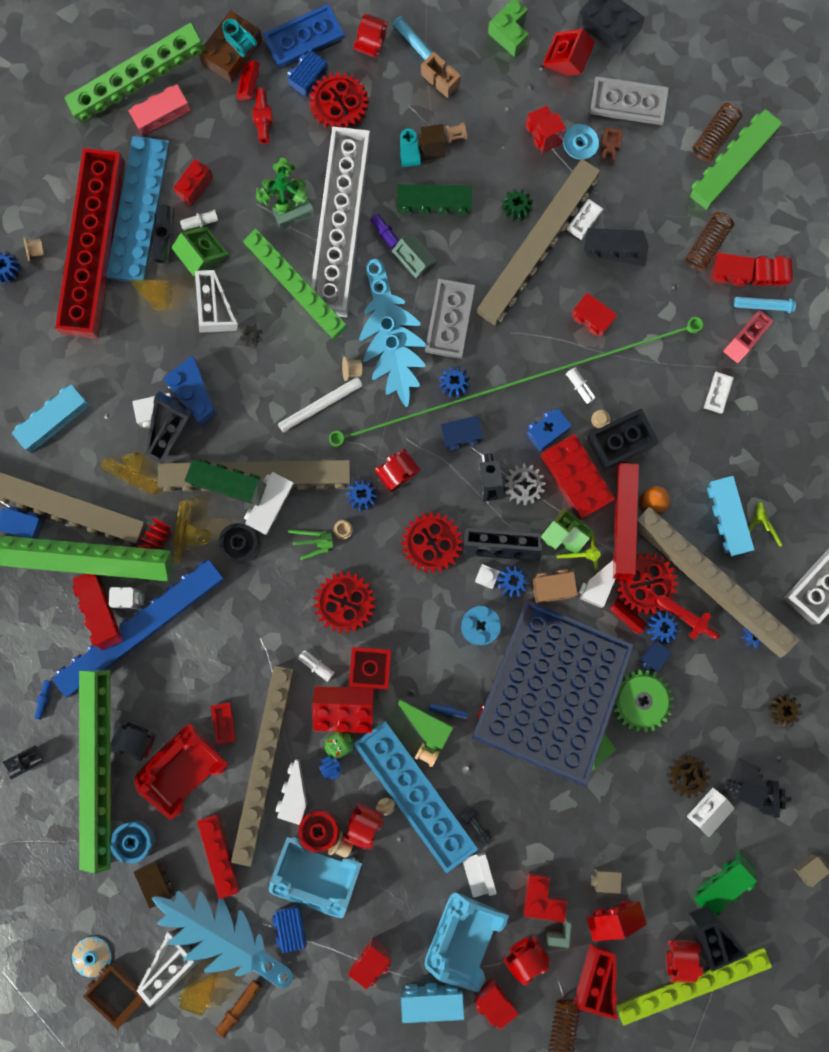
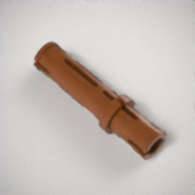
M252 980L234 1006L227 1010L226 1016L215 1029L219 1036L225 1038L231 1028L238 1024L243 1012L263 988L257 981Z

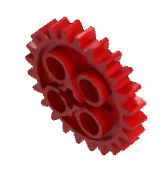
M337 71L336 76L329 73L330 78L328 79L323 76V82L317 80L318 87H312L313 92L310 93L311 99L309 104L311 106V113H314L313 117L318 119L319 125L324 122V128L326 129L330 125L332 130V127L349 128L348 125L355 128V121L361 123L360 117H366L365 111H368L367 104L369 103V98H367L368 92L364 91L365 85H360V79L354 81L353 74L347 78L346 72L343 76H340L339 71ZM340 88L346 89L345 91H338ZM325 97L330 98L328 101L322 100ZM341 102H342V105H343L344 110L348 113L347 115L344 113V111H343V109H342V106H341V104H340ZM349 103H355L354 106H348ZM334 112L340 113L337 116L332 115Z
M430 511L429 517H426L424 513H422V519L415 516V523L409 521L411 528H404L408 534H402L401 536L406 539V541L401 542L402 546H406L402 553H408L405 560L412 559L410 566L417 564V571L423 567L425 574L428 569H431L432 574H434L435 569L442 573L443 566L448 570V563L455 564L453 557L458 559L460 557L456 551H462V548L458 547L459 544L463 543V540H458L462 533H456L459 526L452 527L454 520L452 519L447 522V515L440 518V512L437 513L436 517H433L432 511ZM433 525L439 526L441 530L436 535L432 534L429 530ZM423 528L426 529L432 541L436 540L435 546L441 553V558L438 557L432 545H427L429 540L423 533ZM416 535L423 536L424 542L417 545L414 543L413 539ZM447 541L451 547L449 550L443 551L440 548V543ZM431 551L434 554V559L431 561L425 560L423 557L424 553Z
M646 552L644 557L641 553H638L636 572L639 574V580L620 579L615 581V584L620 585V588H617L615 591L622 593L618 598H625L623 605L631 604L629 607L630 611L635 607L637 608V614L642 609L644 615L648 614L649 609L652 614L656 613V608L660 612L663 611V607L657 603L659 596L654 592L656 585L662 588V595L674 600L671 594H676L678 591L673 589V586H677L679 583L673 582V579L677 578L678 575L671 574L675 568L669 569L670 561L663 563V556L657 559V553H654L652 557H650L649 552ZM650 567L657 569L658 574L656 577L650 575ZM645 579L646 581L663 579L662 582L648 585V588L646 585L633 589L630 588V585L642 583ZM637 590H641L644 593L642 600L636 598L635 592Z
M340 571L339 577L332 573L333 579L330 580L325 577L327 583H319L322 590H315L319 594V597H313L314 600L318 601L313 607L319 608L315 615H322L319 622L326 621L325 628L332 625V632L336 628H338L339 634L342 633L343 629L349 634L350 628L357 632L356 626L359 625L361 628H364L362 622H370L367 615H374L370 612V609L376 608V606L371 604L376 598L370 597L374 591L367 590L370 586L369 583L363 585L365 578L357 580V573L353 578L350 571L347 572L346 576ZM337 585L345 587L342 595L335 594L334 590ZM359 592L362 594L363 598L359 603L352 601L354 593ZM329 595H333L341 600L348 598L347 601L361 609L358 611L347 605L342 608V604L330 599ZM332 602L336 603L337 610L334 613H329L327 605ZM346 611H354L355 617L353 620L348 621L345 619L344 614Z

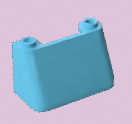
M287 837L270 881L269 892L277 897L325 914L343 918L362 863L353 857H347V859H343L341 862L322 854L311 852L305 849L299 838Z
M452 893L425 958L426 969L439 981L479 993L485 982L484 972L479 968L493 931H502L507 925L509 915L464 895Z

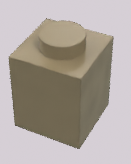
M810 854L793 868L804 883L810 887L816 885L829 874V870L826 868L828 866L827 862L821 856L818 857L814 854Z
M595 869V874L591 875V886H594L596 892L621 894L622 873L619 870Z

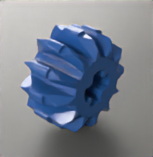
M5 251L4 254L0 252V283H4L5 280L11 283V278L17 279L15 274L21 273V270L18 268L21 266L20 262L14 254L10 255L8 251Z
M450 366V372L444 369V376H439V380L442 381L439 383V388H444L443 394L449 391V398L453 397V393H456V397L460 398V392L465 395L467 393L465 388H470L468 383L470 376H465L466 370L460 372V366H457L456 370ZM451 380H458V385L456 383L452 385Z
M362 479V484L360 485L358 480H355L356 487L350 484L349 488L352 491L346 492L347 496H352L347 499V502H354L351 506L353 509L359 505L360 512H362L363 506L368 511L370 510L369 503L373 506L376 505L372 499H378V495L373 494L378 491L377 487L371 488L373 485L371 481L366 485L365 479ZM365 491L367 497H362L361 499H359L358 493H363Z
M514 565L513 571H511L509 566H506L507 573L503 570L500 571L504 578H497V581L503 582V584L498 585V589L505 587L506 589L502 594L505 595L510 591V598L513 597L514 592L517 597H520L519 589L524 593L527 591L522 585H530V582L524 581L529 575H521L524 572V568L517 572V565ZM512 576L514 577V579H518L516 586H513V584H509V581L511 580Z
M657 612V618L654 616L650 617L653 623H647L648 627H652V630H648L647 634H654L651 637L652 641L658 638L660 644L663 643V640L666 644H670V638L672 640L677 639L673 633H680L679 629H675V626H679L680 623H673L676 617L673 615L669 618V612H664L663 616L661 612ZM662 623L663 625L667 626V629H665L664 631H660L659 627L662 626Z

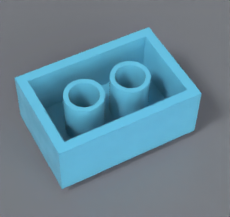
M427 983L423 987H417V984H407L402 988V1023L464 1020L462 987L445 983L442 986H437V983Z

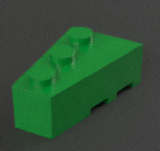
M740 849L735 853L738 857L730 865L726 862L722 866L724 869L716 876L712 875L695 891L694 900L701 908L708 905L716 915H720L726 909L725 906L730 902L735 903L740 899L744 891H750L756 886V866Z

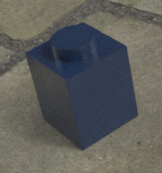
M653 641L639 660L642 661L641 665L646 670L655 672L661 668L672 653L658 641Z

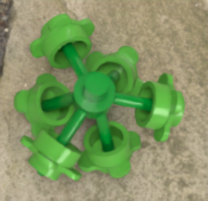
M281 157L278 163L273 164L277 177L270 180L264 179L262 181L264 187L256 188L257 194L255 196L257 201L261 204L265 203L266 206H269L268 202L272 200L271 196L279 197L281 195V198L276 200V205H273L272 209L277 210L282 215L295 209L294 205H291L290 200L285 198L284 191L288 189L289 196L294 197L292 200L296 202V207L299 203L303 205L307 202L309 197L306 194L309 189L304 190L306 186L304 179L299 181L294 178L290 182L288 181L287 177L291 174V171L295 170V165L289 163L285 157Z

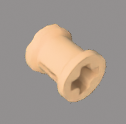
M464 122L457 126H445L448 143L460 138L467 139Z
M422 743L415 759H421L429 763L430 767H433L440 751L437 750L435 752Z

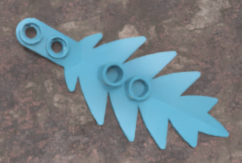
M372 259L366 265V272L374 300L369 303L364 313L374 312L367 320L359 340L363 341L376 332L378 333L369 345L363 361L367 362L384 352L376 364L372 380L390 371L386 385V394L388 395L397 390L405 407H408L410 399L409 387H419L420 384L407 367H425L426 364L413 351L404 346L425 347L426 343L413 332L400 326H420L421 323L412 314L395 305L405 304V300L392 295L383 262L378 259ZM374 265L379 267L377 272L372 270ZM380 283L384 286L381 291L377 289V285Z
M180 891L176 892L174 901L156 896L152 898L158 908L166 914L158 922V925L175 928L184 927L168 942L169 945H186L202 941L184 957V961L200 960L221 954L204 969L206 973L226 971L241 966L235 973V976H242L255 971L279 988H286L292 983L293 974L291 970L264 952V943L260 934L256 935L254 943L251 928L242 910L238 911L234 930L230 913L223 898L218 899L215 918L207 899L201 891L197 894L194 910ZM267 963L270 964V969L268 971L265 968V965ZM283 973L286 975L285 981L281 979Z

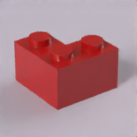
M548 105L527 114L526 129L529 133H532L534 144L537 149L540 148L542 154L562 145L566 127L558 112L552 115Z
M528 872L523 907L524 916L565 922L566 899L548 896L550 881L548 875Z
M631 899L623 900L620 902V906H614L608 910L597 908L593 910V914L586 917L593 941L625 939L647 925L640 901L632 902Z
M372 938L349 969L348 976L366 990L370 985L373 987L379 980L381 973L385 975L391 967V952Z
M493 977L482 985L479 993L474 992L475 1008L481 1016L486 1015L487 1020L493 1027L497 1026L501 1030L519 1015L516 1007Z

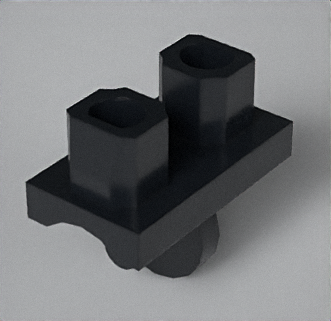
M36 745L3 761L10 779H14L44 763Z
M767 780L765 783L768 788V802L763 803L759 813L773 818H780V809H786V801H792L791 796H785V789L779 788V781Z

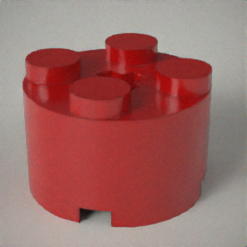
M364 13L357 31L358 40H355L353 50L379 58L382 41L384 42L389 22Z
M404 448L397 454L394 453L386 459L387 463L385 465L381 464L374 471L387 489L393 492L401 487L403 483L412 479L421 469Z
M358 803V809L355 808L347 823L346 828L349 831L348 834H343V840L364 850L366 848L371 849L375 838H373L375 831L381 829L384 820L382 819L381 812Z
M322 809L309 812L301 820L298 827L301 844L311 852H322L330 849L336 842L339 834V823L336 817L329 811ZM314 827H322V832L324 834L319 833V835H317L315 833L316 829Z
M532 936L533 939L531 940L526 937L516 942L509 948L511 953L508 956L506 954L503 956V961L510 972L523 985L529 984L533 977L539 973L547 972L550 968L548 965L550 957L536 936Z
M668 940L667 946H671L670 952H666V965L668 975L672 976L669 979L670 982L696 983L698 977L703 975L702 964H699V956L701 955L700 943H696L694 940Z

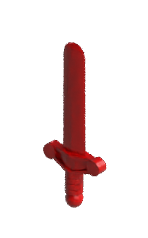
M664 595L658 597L657 603L661 607L693 627L689 633L691 638L695 639L702 632L713 639L719 638V633L707 626L711 617L708 612H704L702 617L699 618Z

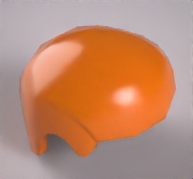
M659 486L646 489L642 492L639 499L640 508L643 512L650 507L658 515L668 510L671 503L667 490Z

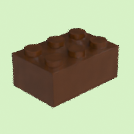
M230 10L204 44L206 50L202 51L199 55L202 64L232 83L242 70L243 65L248 62L262 43L261 30ZM227 19L236 20L257 41V46L249 49L245 57L240 56L224 37L222 26ZM230 30V31H228V33H234V32H235V30Z

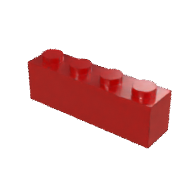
M81 574L73 578L74 586L72 590L75 596L79 598L78 607L85 615L86 619L83 621L86 628L91 632L89 638L92 645L104 651L123 642L124 640L112 607L109 605V599L100 575Z
M220 813L199 819L197 824L218 898L222 899L239 893L241 885L235 865L231 863L232 854Z

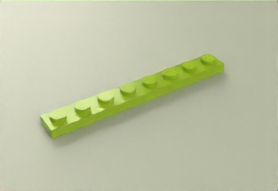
M760 947L747 952V957L711 972L710 968L704 969L702 977H698L696 983L670 982L616 1003V1009L623 1026L772 968L765 948Z

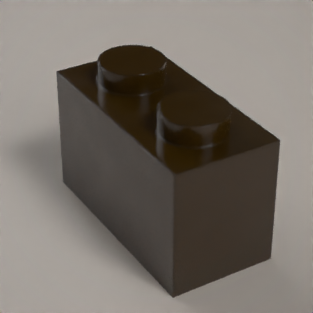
M443 124L421 127V134L418 135L419 153L423 154V160L445 157L446 139Z
M160 859L134 871L149 909L157 906L152 900L154 896L171 899L175 896L174 892L176 889L174 883L168 880L166 865L164 862H160Z

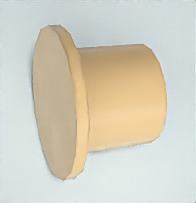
M23 237L28 261H30L29 257L43 255L41 239L26 240V237Z
M346 356L343 357L342 373L344 381H348L349 377L362 376L361 360H348Z
M339 831L336 842L328 849V854L336 853L346 858L350 854L353 844L344 841L343 832Z

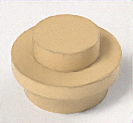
M604 410L594 412L591 417L592 425L599 429L609 424L610 415Z
M341 520L335 524L334 534L337 538L347 539L352 535L353 528L348 521Z
M389 798L381 799L376 806V810L381 812V816L389 815L395 810V802Z

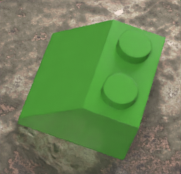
M207 226L180 233L171 247L193 276H195V271L212 269L229 255Z

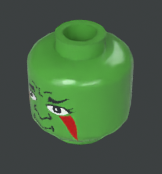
M334 732L326 738L324 748L331 758L341 759L353 750L352 743L354 738L349 732Z

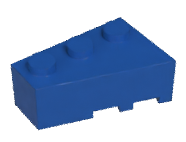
M193 355L163 378L182 403L193 410L191 414L201 426L217 415L197 360Z

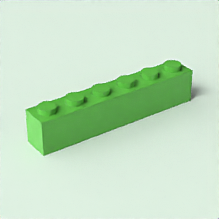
M766 109L761 114L757 113L750 121L752 124L749 128L745 126L739 133L740 138L737 141L733 139L727 147L728 151L725 154L722 152L717 157L714 167L709 166L703 173L705 177L701 181L698 179L692 185L693 191L690 197L706 210L782 125V122Z

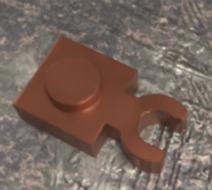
M605 127L601 148L606 149L603 151L602 160H605L606 155L610 154L612 156L611 162L615 161L617 156L615 150H620L623 130Z

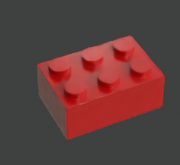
M314 686L312 701L313 731L372 733L374 688Z

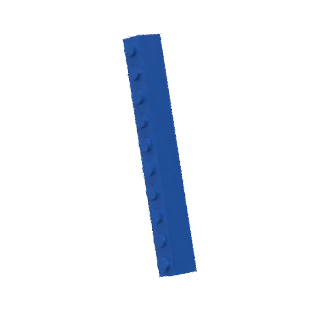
M206 560L202 561L196 566L197 569L194 572H188L180 578L181 582L165 589L166 593L161 597L158 595L150 600V605L145 609L144 607L138 609L132 619L122 621L118 626L124 640L123 642L104 651H101L97 646L91 645L87 648L88 652L83 656L80 654L71 660L72 664L67 668L64 666L56 671V676L52 680L65 698L72 697L79 692V671L92 669L108 670L224 582L226 579L214 563L210 560L207 562Z

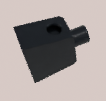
M492 453L482 455L483 462L480 463L479 468L483 502L501 500L503 495L499 461H494Z

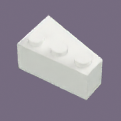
M195 271L199 333L237 331L238 324L232 314L215 271Z
M272 472L271 476L267 474L263 481L267 485L259 506L255 505L252 510L249 509L244 517L247 520L246 525L267 536L294 485L293 482Z
M175 930L167 932L160 949H158L151 967L148 968L137 990L149 1007L158 1004L200 961H184V957L192 951L187 944H168L177 934Z

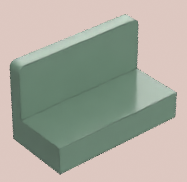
M291 201V205H294L295 209L283 215L279 214L277 210H272L281 231L315 216L311 203L309 201L303 205L299 203L296 207V202Z
M414 234L401 238L392 250L415 278L420 277L427 267L437 262L435 257Z
M567 915L565 916V922H562L561 931L545 929V939L549 946L569 948L571 922Z

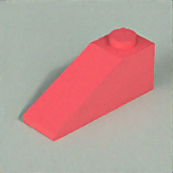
M759 309L723 352L736 363H739L774 321Z

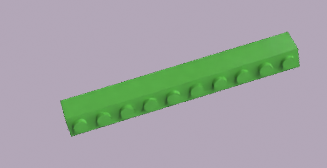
M0 536V566L168 581L173 571L171 551Z
M99 669L79 671V870L91 873L111 869V670Z

